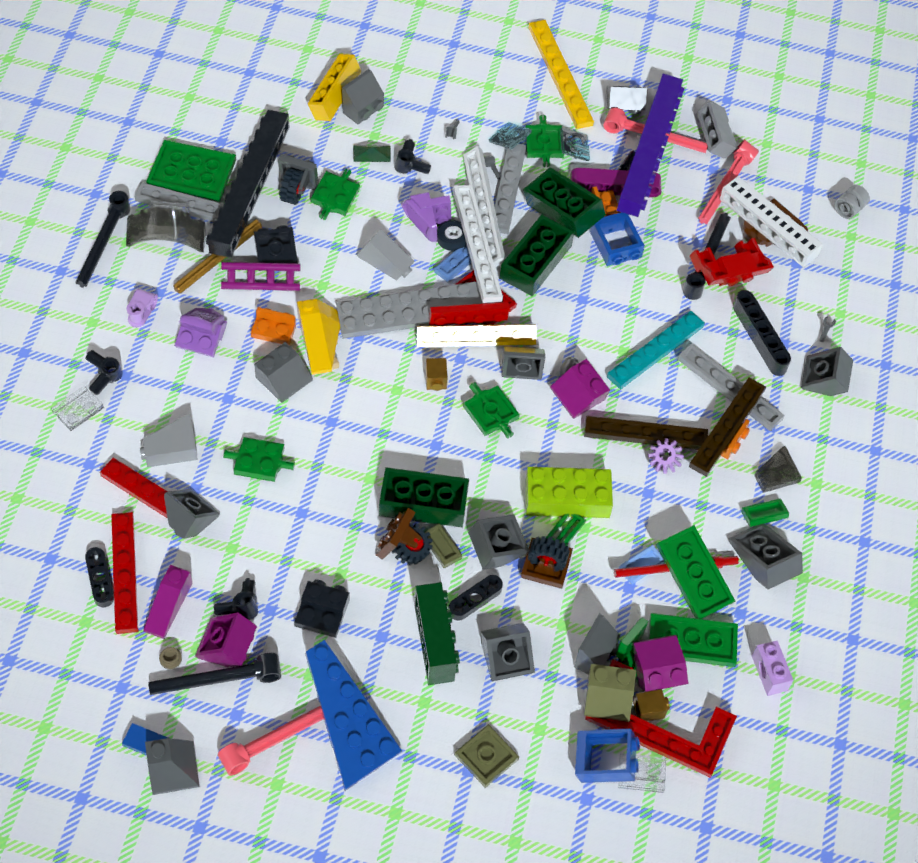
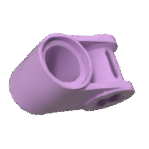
M139 288L136 289L126 308L129 314L128 323L130 326L137 328L146 323L149 315L156 307L158 301L157 294Z

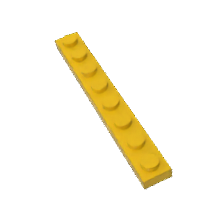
M546 20L529 23L528 28L575 128L581 129L593 126L594 120Z

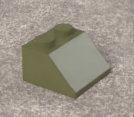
M591 664L588 674L584 716L629 722L636 670Z

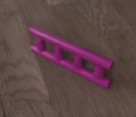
M221 263V269L228 270L227 282L221 281V289L300 291V283H294V271H300L301 264ZM235 270H247V282H235ZM255 270L267 271V282H255ZM275 271H287L286 283H275Z

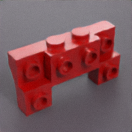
M755 238L750 239L747 243H744L743 240L739 241L734 246L736 254L722 256L717 260L710 247L706 248L703 252H699L698 249L694 250L689 255L696 272L703 273L708 286L719 284V286H733L741 281L747 283L754 279L753 276L769 273L774 266L771 260L762 253Z

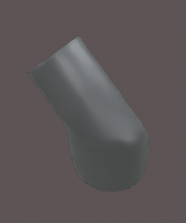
M574 357L566 358L559 369L560 375L562 376L571 367L578 364V359Z

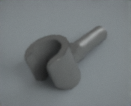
M456 120L453 126L446 127L445 138L453 137V139H456L459 120Z
M484 156L486 167H491L496 178L500 179L501 175L496 168L495 157Z
M828 316L823 319L824 330L820 337L821 342L825 341L829 329L836 324L835 319H833L832 325L826 323Z

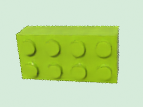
M527 467L525 479L526 516L563 517L564 514H569V517H572V514H578L586 518H610L613 508L611 469Z

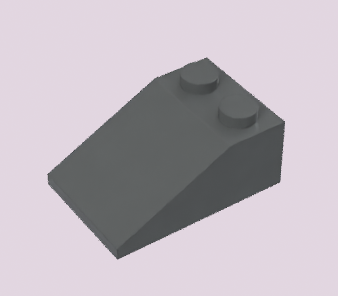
M766 524L756 525L729 538L730 544L750 573L766 589L773 588L803 573L802 552Z

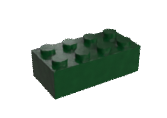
M551 167L523 189L528 206L574 231V236L578 238L606 215L601 198Z
M541 214L501 264L499 279L533 297L572 247L574 231Z
M385 467L379 501V516L395 518L399 512L403 513L410 508L416 512L411 521L432 524L440 523L441 525L463 528L469 478Z
M442 582L415 586L414 608L428 685L455 682V673H459L458 650L455 651L454 643H456L455 631L451 630L450 624L452 623L451 610H447V603L449 602L447 590H443Z

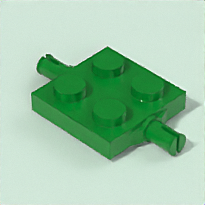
M546 115L539 116L540 124L525 125V132H531L525 137L527 158H542L543 167H546V163L547 167L551 165L550 158H564L562 125L547 124Z
M344 169L341 176L327 171L323 175L311 197V203L323 209L319 215L321 219L326 220L330 212L346 216L360 190V184L348 180L352 173L351 170Z
M476 382L472 383L469 388L475 395L463 402L466 412L484 436L501 430L507 439L511 438L514 433L508 425L518 420L520 414L498 385L488 390H481Z
M247 437L243 438L241 447L237 452L225 449L223 458L236 460L234 475L275 482L281 468L294 470L295 462L283 460L284 444Z

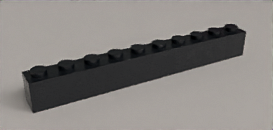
M267 110L265 116H262L260 127L255 131L254 140L249 144V151L243 157V164L237 170V177L231 183V190L225 196V203L219 209L218 219H215L213 222L212 232L208 233L206 237V244L209 247L210 254L232 258L290 128L289 114Z

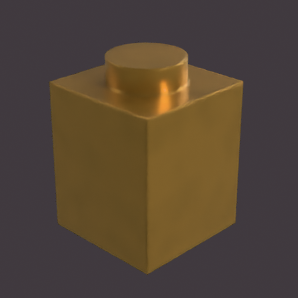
M426 358L427 390L439 391L447 389L446 358Z
M662 689L637 693L633 701L636 716L647 722L665 719L667 711L670 709L667 696L664 697Z

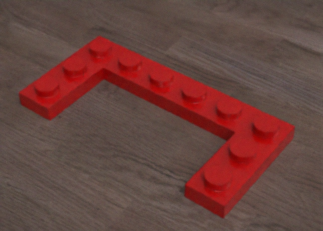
M614 659L610 664L611 667L633 670V668ZM716 706L700 745L632 714L630 715L629 722L588 716L585 717V720L606 730L632 729L636 737L639 738L641 746L711 778L737 716Z

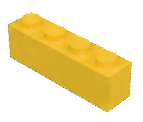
M339 54L309 100L308 106L315 120L331 121L343 102L342 87L360 75L361 68L355 55Z

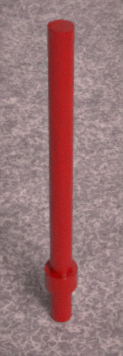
M712 556L718 569L723 568V566L739 563L738 556ZM666 564L614 569V577L670 572Z

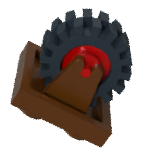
M408 508L403 513L399 512L395 519L389 522L386 528L387 534L381 537L376 546L379 548L376 553L377 557L383 560L392 551V554L397 553L395 556L397 560L399 558L402 559L401 563L404 564L407 561V565H412L413 563L416 565L430 554L433 546L430 545L433 542L432 538L428 539L430 533L427 532L425 534L423 531L426 528L422 527L419 529V524L413 526V523H410L416 512Z
M545 536L531 538L529 553L526 555L521 578L562 589L573 548L565 546V543H560L558 539L552 540L553 537L548 539Z

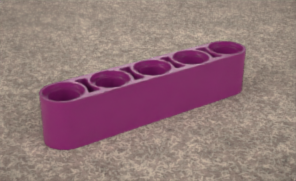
M574 168L571 170L570 180L591 193L592 187L597 186L598 192L613 190L614 195L621 196L629 171ZM655 173L654 184H649L652 187L649 197H658L662 193L661 175Z

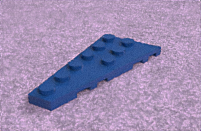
M323 640L306 651L305 656L317 691L318 701L321 705L326 729L334 750L337 767L341 774L344 791H346L399 755L402 750L329 645Z

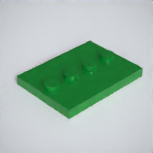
M164 140L146 183L220 202L235 165L236 155Z

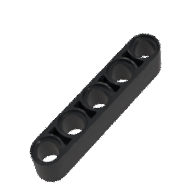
M748 290L739 291L733 307L736 315L770 372L775 376H783L791 362L789 352L752 292Z

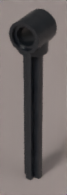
M115 191L109 196L110 205L107 209L109 214L75 282L81 288L87 287L118 220L130 213L128 195L123 191Z
M728 213L720 214L705 249L710 247L713 255H715L731 219ZM695 270V272L687 276L683 290L686 298L690 300L701 298L706 283L702 272H696Z
M264 653L254 660V664L148 682L150 695L252 677H256L257 680L263 683L275 682L282 676L279 656L276 653Z

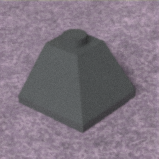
M191 488L170 491L164 494L168 524L175 531V534L183 539L197 536L220 515L217 510Z
M166 738L145 742L152 795L199 787L193 741Z

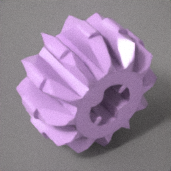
M665 439L662 445L661 441L658 440V448L655 446L650 447L655 452L648 454V457L653 459L650 461V465H657L655 468L656 472L663 468V473L667 474V468H670L672 473H674V465L681 467V463L678 460L684 459V455L678 454L682 451V448H675L677 445L676 441L669 445V440ZM665 452H668L669 456L671 457H668L667 460L664 461L663 457L661 456H664Z

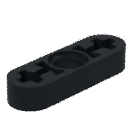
M93 547L86 552L85 560L94 602L97 606L104 608L113 603L114 594L105 553L101 548ZM95 555L98 556L99 566L96 567L93 560ZM97 573H104L106 575L105 579L99 582L93 578ZM100 588H104L106 599L104 600L101 599Z
M489 575L453 599L449 604L452 619L457 621L463 620L500 595L503 586L502 579L497 575ZM489 583L492 585L497 584L496 589L494 587L489 588ZM477 593L481 595L482 599L479 602H473L470 599V595ZM455 606H457V608H461L463 606L462 612H455Z

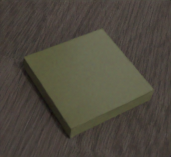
M489 724L454 754L484 788L489 786L519 760L516 752Z

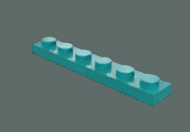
M692 311L688 312L609 371L607 378L620 390L701 330L705 322Z

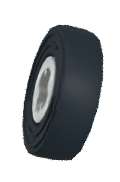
M447 221L438 227L437 242L445 250L455 251L466 247L467 243L461 221Z

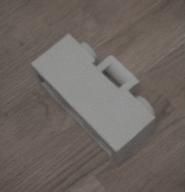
M708 101L697 113L709 152L724 159L738 147L729 127V119L725 108L712 101Z

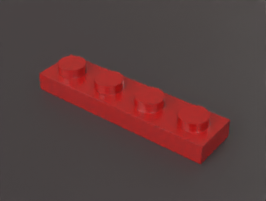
M509 302L430 307L429 325L441 326L445 324L508 320L510 310Z
M114 457L100 471L101 477L168 518L164 494L168 491Z

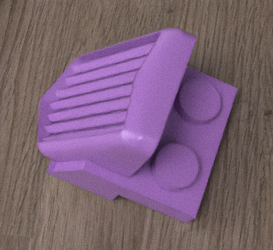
M429 192L411 195L410 199H406L401 203L407 217L431 242H437L436 224L451 221V200L449 195L430 199Z
M194 308L180 317L179 323L181 327L174 346L214 358L219 340L222 341L227 321H224V316L214 309Z

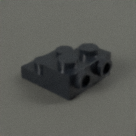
M282 225L276 229L260 228L254 232L258 263L298 264L293 227Z
M322 580L307 581L294 626L337 638L350 601V592H347V589L340 585H335L334 588L326 586V583Z

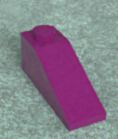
M173 565L169 566L160 583L144 627V632L165 639L193 584L190 571Z

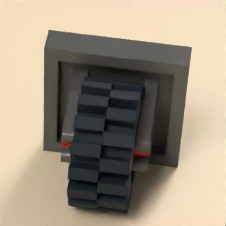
M280 154L278 159L281 175L280 185H282L280 187L281 192L279 193L280 200L297 205L306 188L315 191L319 184L317 164L309 160L297 159L291 155Z

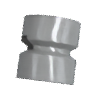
M853 185L834 202L835 210L841 217L851 219L870 202L869 193L862 186Z

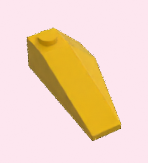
M318 299L297 301L298 319L311 373L314 375L332 372L340 331L337 309Z

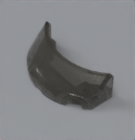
M161 207L142 209L140 214H131L127 218L126 247L143 241L166 240L181 243L199 252H204L207 236L206 225L201 219H192L189 217L190 213L178 209Z

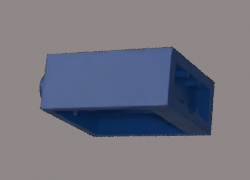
M621 212L603 217L590 228V234L606 266L619 265L622 262L637 260L642 257L645 245L629 214ZM625 229L632 245L612 250L605 234Z
M632 729L578 731L575 765L576 777L581 783L635 781V773L639 771L638 759H636V751L640 749L639 738L636 737ZM627 743L626 769L591 771L592 745Z

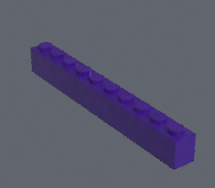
M662 74L617 207L619 212L639 217L640 211H645L648 201L645 197L649 198L652 187L649 184H654L656 174L653 172L658 171L661 162L658 158L662 159L665 150L662 146L666 147L669 138L666 133L670 134L673 123H670V121L674 122L677 113L674 109L678 110L681 101L678 97L682 98L685 87H682L684 79Z

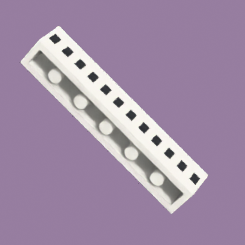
M738 176L723 187L720 200L803 268L819 256L823 244L792 220L790 216L777 208L775 204L752 188L746 181Z

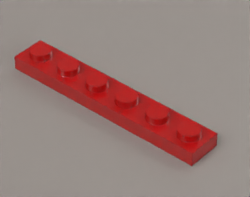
M133 512L111 514L116 634L139 632L134 514Z

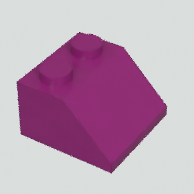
M587 358L571 367L550 386V389L573 419L603 402L610 392L609 387Z
M240 613L210 618L195 657L225 667L242 665L246 660L249 646L254 639L257 625Z
M676 635L633 642L638 686L648 692L689 684L686 661Z

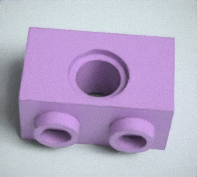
M778 640L757 645L752 659L767 696L788 691L794 680Z

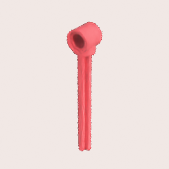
M611 108L607 113L603 126L607 132L613 134L620 131L623 132V129L642 134L645 124L628 120L627 115H625L622 109ZM672 132L670 134L666 133L669 136L667 142L706 153L707 143Z
M745 139L733 152L734 162L698 217L700 223L708 224L722 202L720 196L723 187L734 180L742 168L749 165L757 156L759 150Z
M321 705L244 746L231 743L222 748L217 756L228 775L233 776L242 772L249 765L251 757L323 720Z

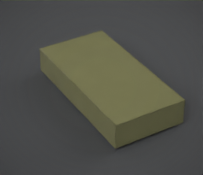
M440 523L424 531L425 534L427 532L430 533L428 539L432 538L433 541L430 544L433 545L431 551L443 568L462 559V554Z

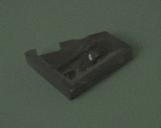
M786 446L779 449L755 473V478L763 493L800 483L802 479Z

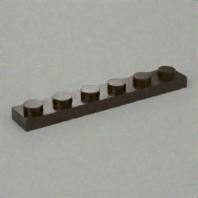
M748 377L691 460L689 468L705 477L709 475L765 392L766 386Z
M586 416L584 437L657 445L658 440L663 445L664 440L668 439L669 445L676 441V447L699 450L708 437V429Z

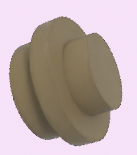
M167 647L160 653L159 661L162 667L174 669L181 664L182 655L178 649Z

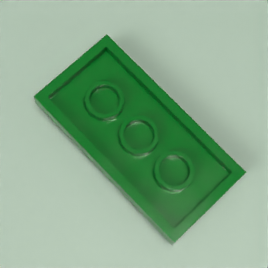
M695 525L656 544L695 619H703L736 602Z
M655 613L650 614L648 640L676 635L685 661L736 667L738 624Z

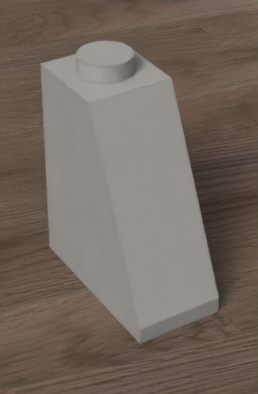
M382 229L357 254L360 259L396 281L401 276L405 278L412 271L410 266L415 262Z
M187 414L143 438L144 447L140 448L141 459L146 460L147 467L198 460L191 414Z

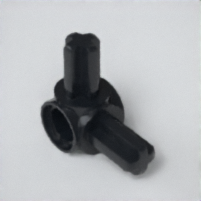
M412 139L405 140L403 148L397 154L394 164L395 170L402 174L411 172V169L429 174L431 165L415 160L413 154L415 142Z
M94 350L87 353L85 359L96 366L99 376L90 385L89 390L94 395H99L108 383L112 384L120 380L123 372L117 359L113 357L104 358ZM110 368H116L114 371L108 372Z
M246 578L242 584V591L233 598L232 602L214 604V614L218 616L240 613L248 620L254 619L259 612L256 605L257 596L254 594L255 580Z

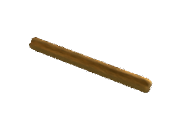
M255 219L245 227L236 249L251 238L255 231L262 228L261 222ZM211 254L173 285L174 290L181 294L226 257Z

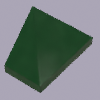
M354 145V162H391V146Z

